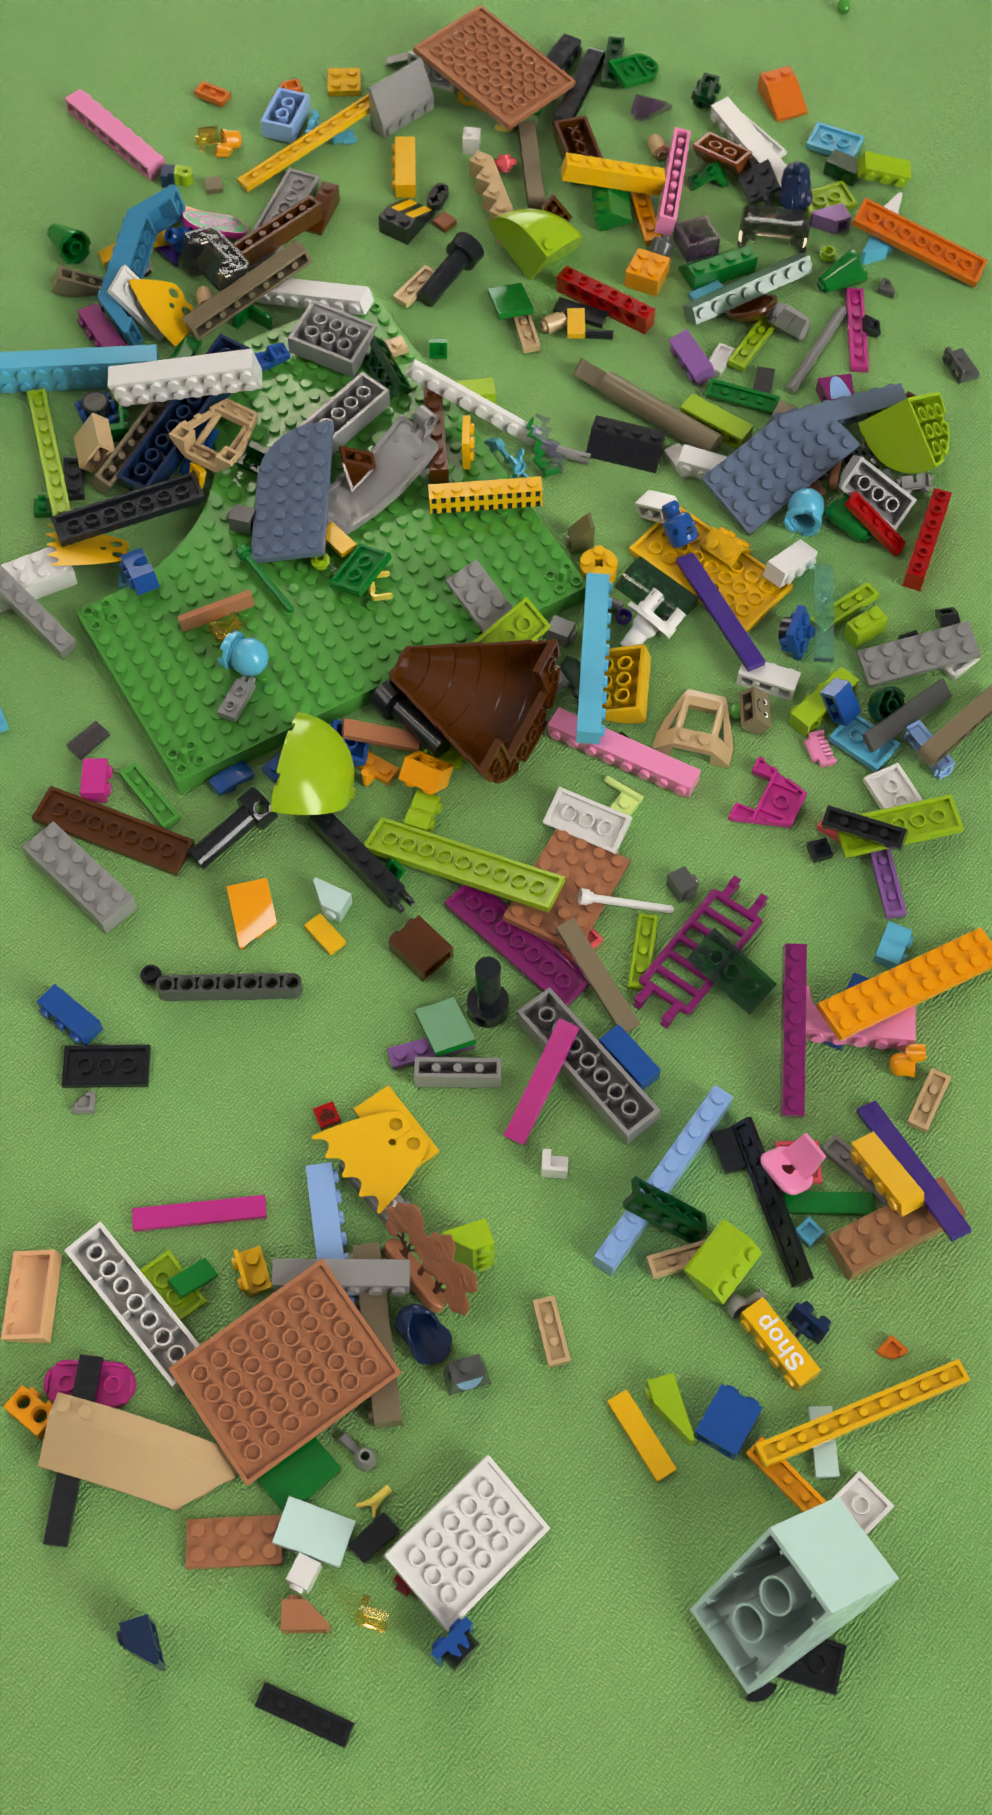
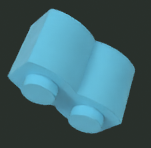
M889 921L873 962L891 969L903 964L907 957V954H904L905 948L910 949L914 937L910 936L912 930Z

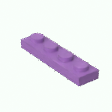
M891 849L869 853L885 919L906 917L907 911Z
M427 1038L387 1048L393 1070L415 1065V1057H435ZM475 1045L451 1052L440 1057H445L452 1054L475 1049Z

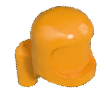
M221 129L220 137L222 144L216 146L215 157H229L232 150L241 147L242 136L239 131Z
M910 1044L905 1048V1052L894 1054L889 1062L892 1074L897 1077L909 1076L915 1078V1063L926 1060V1044Z

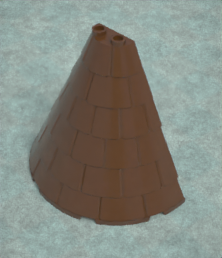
M556 639L483 644L481 642L406 646L404 651L400 653L395 667L390 670L389 679L428 718L434 727L444 735L450 744L460 752L484 780L499 784L507 781L519 771L520 761L526 762L544 732L548 722L545 720L546 711L553 708L559 684L561 667L556 665V658L561 656L560 647Z

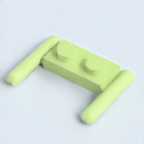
M606 776L604 782L621 792L610 808L631 816L638 807V804L642 802L644 796L610 776Z

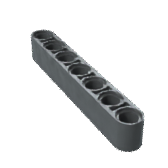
M296 973L164 975L156 981L159 997L164 1001L295 999L300 997L303 992L301 978ZM271 984L276 985L274 988H268ZM291 984H297L294 988L288 987ZM228 985H234L233 988L226 989ZM249 985H255L251 989L246 988ZM170 986V989L162 990L164 987ZM192 986L190 989L184 990V987ZM206 986H213L211 989H204Z

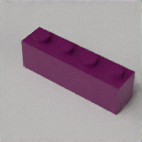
M97 303L77 311L79 316L77 322L81 329H85L86 336L89 341H93L94 347L127 346Z

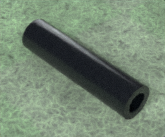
M585 329V338L613 339V330Z

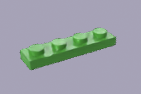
M136 762L119 772L120 777L162 828L168 829L181 820L180 815Z

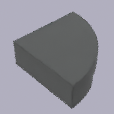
M883 278L877 294L893 299L895 288L892 286L891 281Z

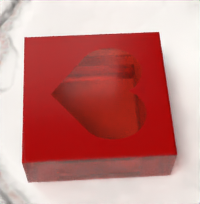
M333 1101L313 1109L321 1130L341 1122Z

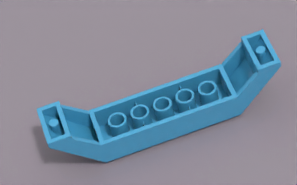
M176 185L168 186L127 210L126 216L122 221L121 230L118 232L116 245L113 247L111 260L108 262L106 275L103 277L101 290L98 291V300L104 311L129 346L141 345L143 337L133 318L130 317L131 315L107 291L123 265H126L138 278L143 279L157 234L177 221L182 222L181 218L186 206Z

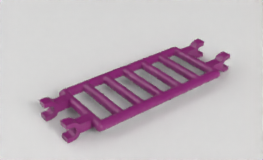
M735 875L722 892L717 889H712L639 978V983L644 988L634 998L633 1006L640 1010L652 993L672 1005L661 1017L660 1025L668 1029L680 1011L685 1015L692 1013L763 923L762 919L757 915L766 906L768 897L761 893L752 907L747 910L730 898L737 891L741 879ZM716 898L751 921L752 924L747 930H744L709 907V905ZM705 913L741 938L733 945L697 920ZM692 927L729 953L721 960L685 935ZM681 942L717 966V968L710 975L675 952L674 948ZM669 957L704 980L705 983L698 990L661 964ZM657 972L692 995L693 998L685 1005L649 979Z

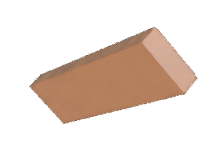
M246 590L177 616L182 633L255 606L253 595L250 590Z
M344 718L342 721L343 739L410 752L419 750V741L407 730Z

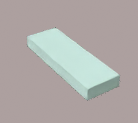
M832 1406L808 1407L809 1421L833 1412ZM836 1438L812 1448L815 1479L839 1478Z

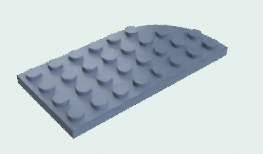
M794 411L784 414L769 423L705 474L701 481L749 536L789 503L794 492L810 487L856 450L860 444L841 423L832 417L815 411Z
M332 420L302 425L287 432L269 448L262 459L257 476L256 512L253 521L251 556L257 563L325 556L334 432Z

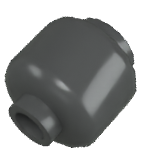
M662 234L661 237L655 236L653 238L649 251L670 257L674 244L670 242V237Z

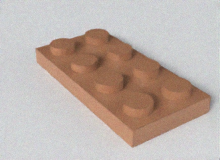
M282 1515L187 1519L186 1569L283 1565V1548L272 1544Z

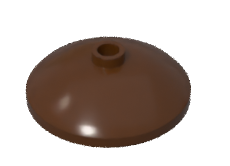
M773 294L761 295L726 311V316L739 322L756 323L776 306L778 302L777 296Z

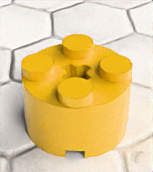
M597 545L584 552L581 556L579 573L585 581L587 573L610 574L609 582H613L614 585L617 576L618 559L610 550Z

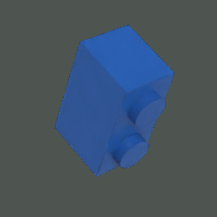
M834 678L820 692L833 723L847 726L861 712L852 685L847 680Z

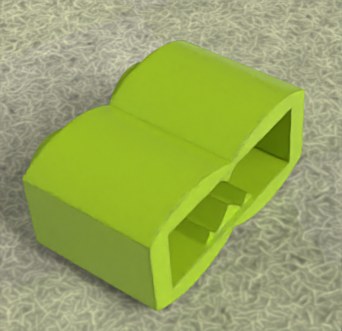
M418 789L407 812L404 824L427 832H433L436 825V820L434 819L436 815H440L443 808L441 796L429 795Z

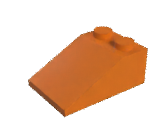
M790 66L760 73L757 90L777 122L808 113L797 77Z

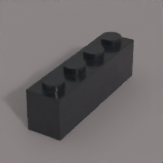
M564 33L546 57L566 73L573 66L576 58L580 57L582 53L581 39Z
M830 805L827 806L821 824L823 828L900 852L903 850L908 835V830Z

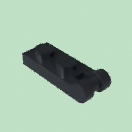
M77 455L76 457L64 456L65 485L69 501L85 500L84 469L79 468Z

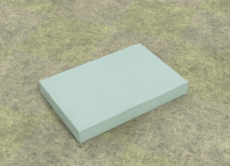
M289 1496L272 1544L296 1553L300 1552L312 1559L339 1568L356 1521Z

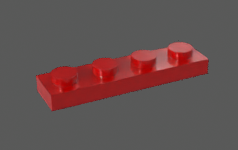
M857 491L851 493L845 506L894 557L899 555L906 543L905 540Z

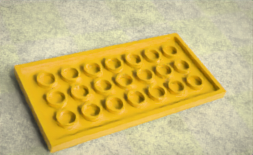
M679 505L680 513L688 512ZM691 513V518L695 522L698 537L695 541L675 549L668 542L663 530V523L657 522L629 547L631 555L703 605L676 564L677 558L693 552L747 633L793 589L792 583L785 584L779 588L762 576L766 565L747 552L742 551L734 565L730 567L707 551L701 544L712 528Z

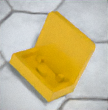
M713 526L701 544L703 548L730 567L734 565L742 551L750 554L753 552L749 548L751 544L743 539H739L733 531L722 526L720 528Z

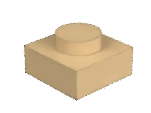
M402 335L385 341L393 358L409 353V347Z

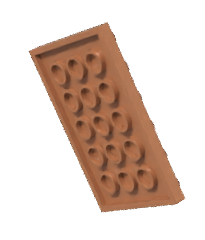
M556 829L534 867L565 877V883L549 913L512 901L503 916V921L568 951L555 930L556 927L575 918L587 938L606 904L594 902L587 906L579 905L578 893L580 888L590 889L591 892L597 895L612 896L631 860L590 844L584 839L574 837L565 830Z

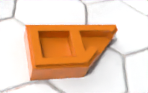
M298 78L284 81L279 86L280 88L303 93V88Z

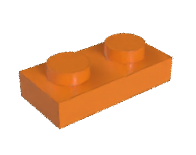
M202 81L194 90L196 97L223 107L231 98V92L205 81Z

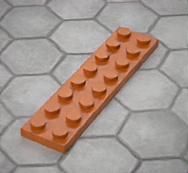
M865 198L851 224L972 287H975L988 262L987 259L868 198Z

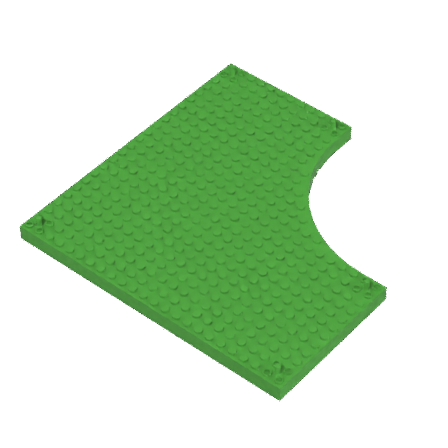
M371 289L374 302L365 315H351L376 324L377 328L374 336L382 339L384 342L402 335L409 347V353L394 357V360L412 391L408 395L399 391L390 400L389 407L344 445L345 447L368 452L374 447L373 435L379 431L387 432L402 415L414 422L413 415L415 410L419 406L424 405L423 385L405 375L415 359L426 365ZM299 319L242 344L248 346L254 353L266 351L268 345L283 342L289 351L288 336ZM369 346L366 354H370L371 346ZM290 353L291 357L285 362L262 371V389L231 393L228 399L258 413L250 440L269 449L280 437L302 424L361 372L374 379L364 360L354 377H350ZM374 358L373 366L377 367L378 358ZM381 371V380L385 379L386 371ZM389 383L388 389L391 391L394 385ZM442 397L449 483L510 479L475 430L474 435H471L475 436V448L471 449L474 450V462H471L470 469H463V414L455 403ZM221 416L214 426L216 430L220 431L215 440L216 452L219 453L225 446L229 447L242 429V426ZM339 450L332 455L330 485L345 475ZM248 458L245 461V463L247 464L256 463L255 460L251 458ZM236 461L230 468L214 473L213 484L207 503L197 522L181 544L153 569L160 588L138 595L136 590H131L129 585L75 612L79 625L179 794H183L208 782L216 774L241 761L247 763L283 746L288 731L294 728L292 721L298 712L312 715L329 724L334 719H339L370 704L374 691L380 684L389 679L390 670L395 667L400 653L404 651L406 646L472 643L483 634L445 584L448 578L477 559L513 608L527 597L545 619L585 601V579L532 507L430 514L428 491L430 474L428 463L417 478L391 504L368 522L351 533L346 534L357 546L361 543L391 553V560L382 570H388L390 576L376 578L374 582L375 594L392 593L393 598L373 601L371 594L368 593V589L360 598L330 588L329 581L352 552L342 558L326 544L325 553L330 557V564L327 569L322 571L316 570L312 566L311 557L258 563L294 607V611L288 613L248 563L239 560L235 555V550L242 544H247L251 549L252 535L230 531L229 523L226 520L227 513L232 510L234 504L255 509L257 475L237 466ZM246 590L251 591L255 606L182 633L177 616ZM234 630L242 632L245 638L258 639L266 646L269 654L267 667L261 674L252 676L256 678L254 683L256 688L236 722L219 717L217 714L219 707L237 678L241 679L243 676L235 671L234 668L226 669L218 663V658H222L223 650H220L222 642L227 634H233Z

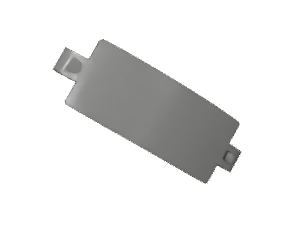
M422 405L414 412V422L404 415L395 421L370 451L373 452L376 469L353 492H351L346 474L330 485L327 525L333 522L345 534L351 533L385 509L417 478L439 450V445L429 437L438 422V417L432 411Z

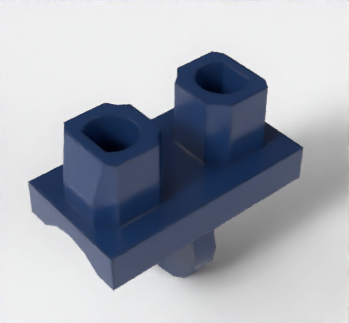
M808 1301L802 1304L797 1302L787 1316V1319L792 1322L791 1325L798 1330L794 1336L799 1338L803 1334L819 1345L830 1330L831 1321L826 1316L821 1315L819 1319L813 1316L814 1308Z

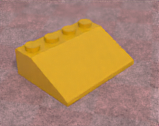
M645 644L609 648V656H605V660H609L608 672H604V676H608L607 688H603V692H607L606 704H602V708H606L605 721L624 724L646 722L651 656Z

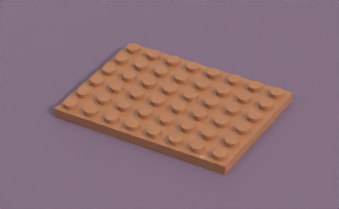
M482 5L477 6L413 47L414 54L508 131L575 86L576 82Z
M323 1258L168 1368L246 1486H249L402 1374Z

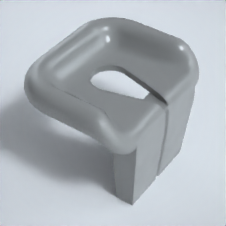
M777 303L767 319L769 323L800 341L804 340L810 328L809 318L786 303Z

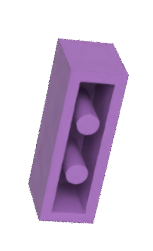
M688 329L669 339L671 346L669 351L673 357L679 359L677 362L682 370L686 369V375L690 382L694 381L699 386L716 375L713 365Z

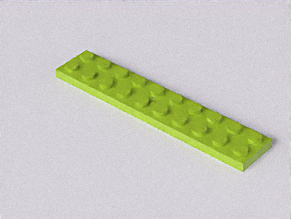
M384 817L379 819L364 844L374 855L389 860L393 857L401 864L548 913L565 883L564 876Z

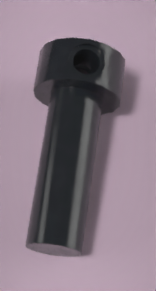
M458 232L447 245L446 251L448 256L417 292L418 299L424 305L433 307L463 270H473L479 260L483 258V247L472 235L466 232Z
M390 679L384 681L371 696L370 705L385 720L395 718L434 757H440L447 752L451 746L450 742Z
M251 787L236 800L240 808L187 851L201 869L204 870L255 826L263 831L278 818L276 812L270 811L271 804L256 788ZM257 804L260 809L258 813H256L255 806Z
M490 956L482 957L477 961L475 965V986L469 991L467 997L469 1018L473 1023L484 1028H492L502 1024L507 1018L509 1011L508 993L501 986V965L497 959Z

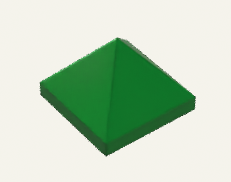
M391 857L386 868L400 881L406 870L396 859Z

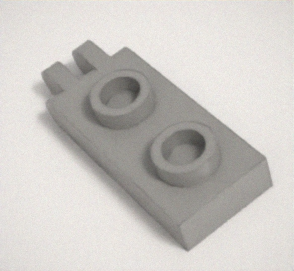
M242 676L241 679L237 678L217 711L219 717L233 722L238 720L256 688L254 684L255 677Z

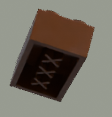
M586 115L554 121V140L562 161L566 153L603 158Z

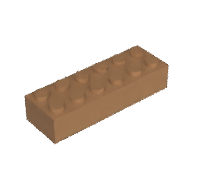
M941 1176L935 1179L964 1218L967 1213L944 1178ZM889 1204L830 1234L825 1244L848 1281H851L942 1233L943 1230L925 1205L901 1217L896 1210L893 1211Z

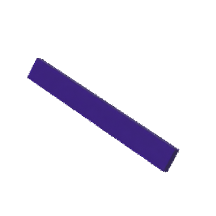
M692 552L677 558L676 564L746 670L749 672L764 666L766 663L765 659L694 553Z
M876 1100L858 1108L857 1114L869 1131L875 1132L924 1191L925 1207L950 1241H955L971 1233L969 1224Z

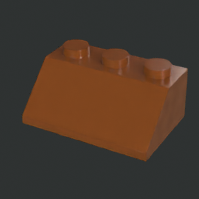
M708 132L693 144L696 155L706 162L714 163L718 161L723 169L730 171L734 175H741L748 170L749 164L747 160L752 155V151L711 132Z

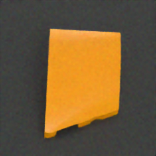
M267 878L226 886L240 950L244 949L253 939H258L265 931L277 925Z

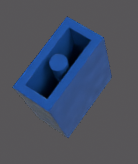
M721 1384L695 1430L694 1437L734 1461L763 1407L759 1405L756 1399L749 1396L746 1398L739 1394L735 1387Z

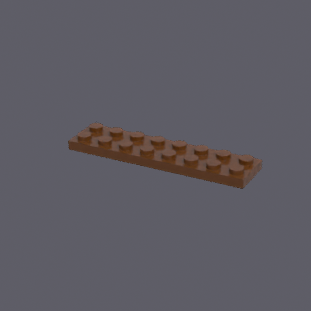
M53 786L49 787L31 817L33 822L46 827L54 821L65 833L72 837L174 876L178 875L189 855L187 851L195 845L194 839Z

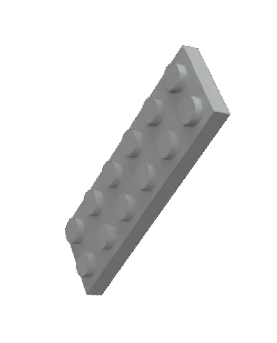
M969 621L857 651V657L868 688L971 661L981 656Z

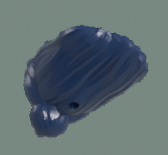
M802 161L789 163L783 170L779 196L781 205L787 211L798 213L810 206L813 199L810 169Z
M415 1303L406 1305L399 1310L396 1317V1329L411 1349L415 1360L423 1365L443 1362L451 1351L452 1336L450 1331L440 1323L435 1313L424 1305Z

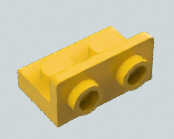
M261 1246L238 1252V1249L233 1250L235 1257L231 1258L234 1270H239L241 1278L237 1279L240 1291H245L248 1298L273 1290Z

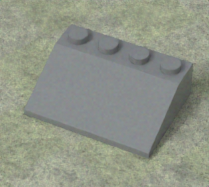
M421 58L369 88L371 129L383 139L434 109V94Z
M312 300L288 336L289 352L354 377L364 360L377 325Z

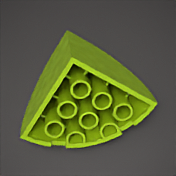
M524 208L508 211L493 218L487 224L529 281L578 248L584 240L582 234L567 220L554 213L540 209Z
M940 391L906 398L859 423L860 433L865 438L868 447L876 458L887 467L899 472L921 473L933 469L944 462L943 458L947 456L949 451V423L944 419L946 409Z
M298 712L292 721L294 728L288 731L276 772L280 775V778H278L273 788L270 811L293 815H321L340 811L356 795V788L353 787L354 764L350 750L339 733L325 721L312 715Z

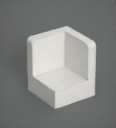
M543 1149L541 1177L567 1179L568 1157L551 1156L552 1149Z

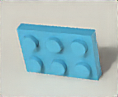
M817 122L806 143V149L828 156L837 149L856 157L865 136Z
M859 715L847 726L839 725L829 736L828 740L874 772H878L899 749L901 744L895 739H891L875 752H869L862 734L874 725Z

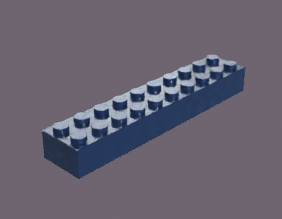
M220 333L206 354L250 348ZM231 393L171 400L118 473L117 478L123 487L134 491L169 480L185 458L170 439L169 433L179 423L185 420L188 422L194 419V415L198 413L202 415L209 411V407L225 400ZM200 425L197 426V427H195V428L193 429V430H195V435H196V433H197V431H198Z

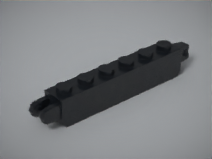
M333 813L309 815L310 818L308 819L316 835L387 907H393L401 914L405 911L403 905L399 902L401 899L409 906L415 903L413 898L405 891V886Z

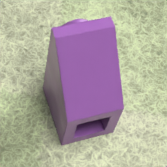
M841 203L812 211L810 226L836 234L849 230L852 217L845 205Z

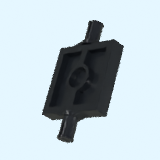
M751 157L747 160L750 169L739 175V180L750 206L764 201L766 209H769L773 206L770 197L781 190L780 184L769 159L756 165L754 158Z

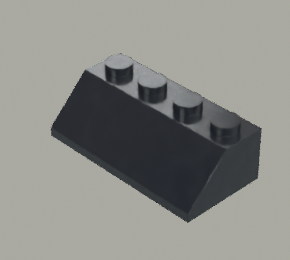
M596 415L591 428L586 453H591L590 458L656 473L665 447L666 431Z

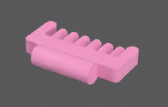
M824 730L809 732L808 739L804 741V744L812 762H818L821 768L835 765L837 759L832 755L833 752L827 743V739H825Z

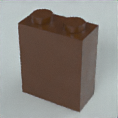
M420 915L408 920L404 928L399 932H394L388 940L389 950L422 982L453 957V947Z

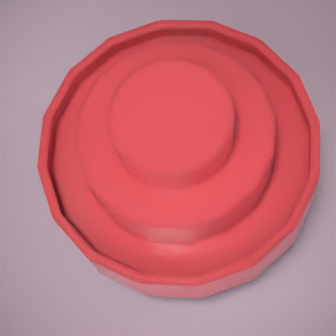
M511 154L497 155L498 160H494L497 169H500V173L510 172V168L517 164V158H511Z

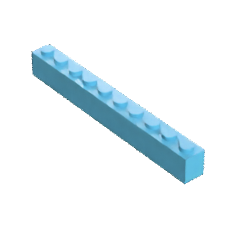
M587 573L576 743L600 744V736L604 737L605 725H601V720H605L606 708H602V704H606L607 692H603V688H607L608 676H604V672H608L609 660H605V656H609L610 645L606 644V640H610V628H607V624H611V613H608V609L612 607V598L608 597L609 594H612L613 582H609L610 574Z

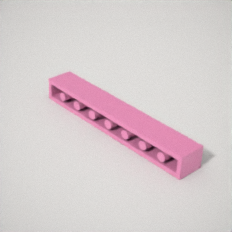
M79 89L65 98L67 111L147 179L151 181L161 174L162 164H165L164 157L158 154L151 145L146 144L140 136L134 134L129 127L127 128L122 124L119 119H116L110 111L105 110L99 102L93 100L88 93Z
M675 127L669 144L665 168L666 182L661 192L654 231L668 236L672 235L677 220L691 135L689 130Z
M558 707L548 723L547 735L553 740L564 742L571 748L582 750L589 756L602 759L607 764L620 767L625 772H631L641 779L649 780L661 788H667L679 796L689 798L699 781L700 769L605 728L604 737L600 736V744L576 743L577 715Z

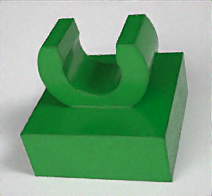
M429 339V359H447V339Z
M37 495L38 498L34 499V517H52L49 498H46L45 495Z

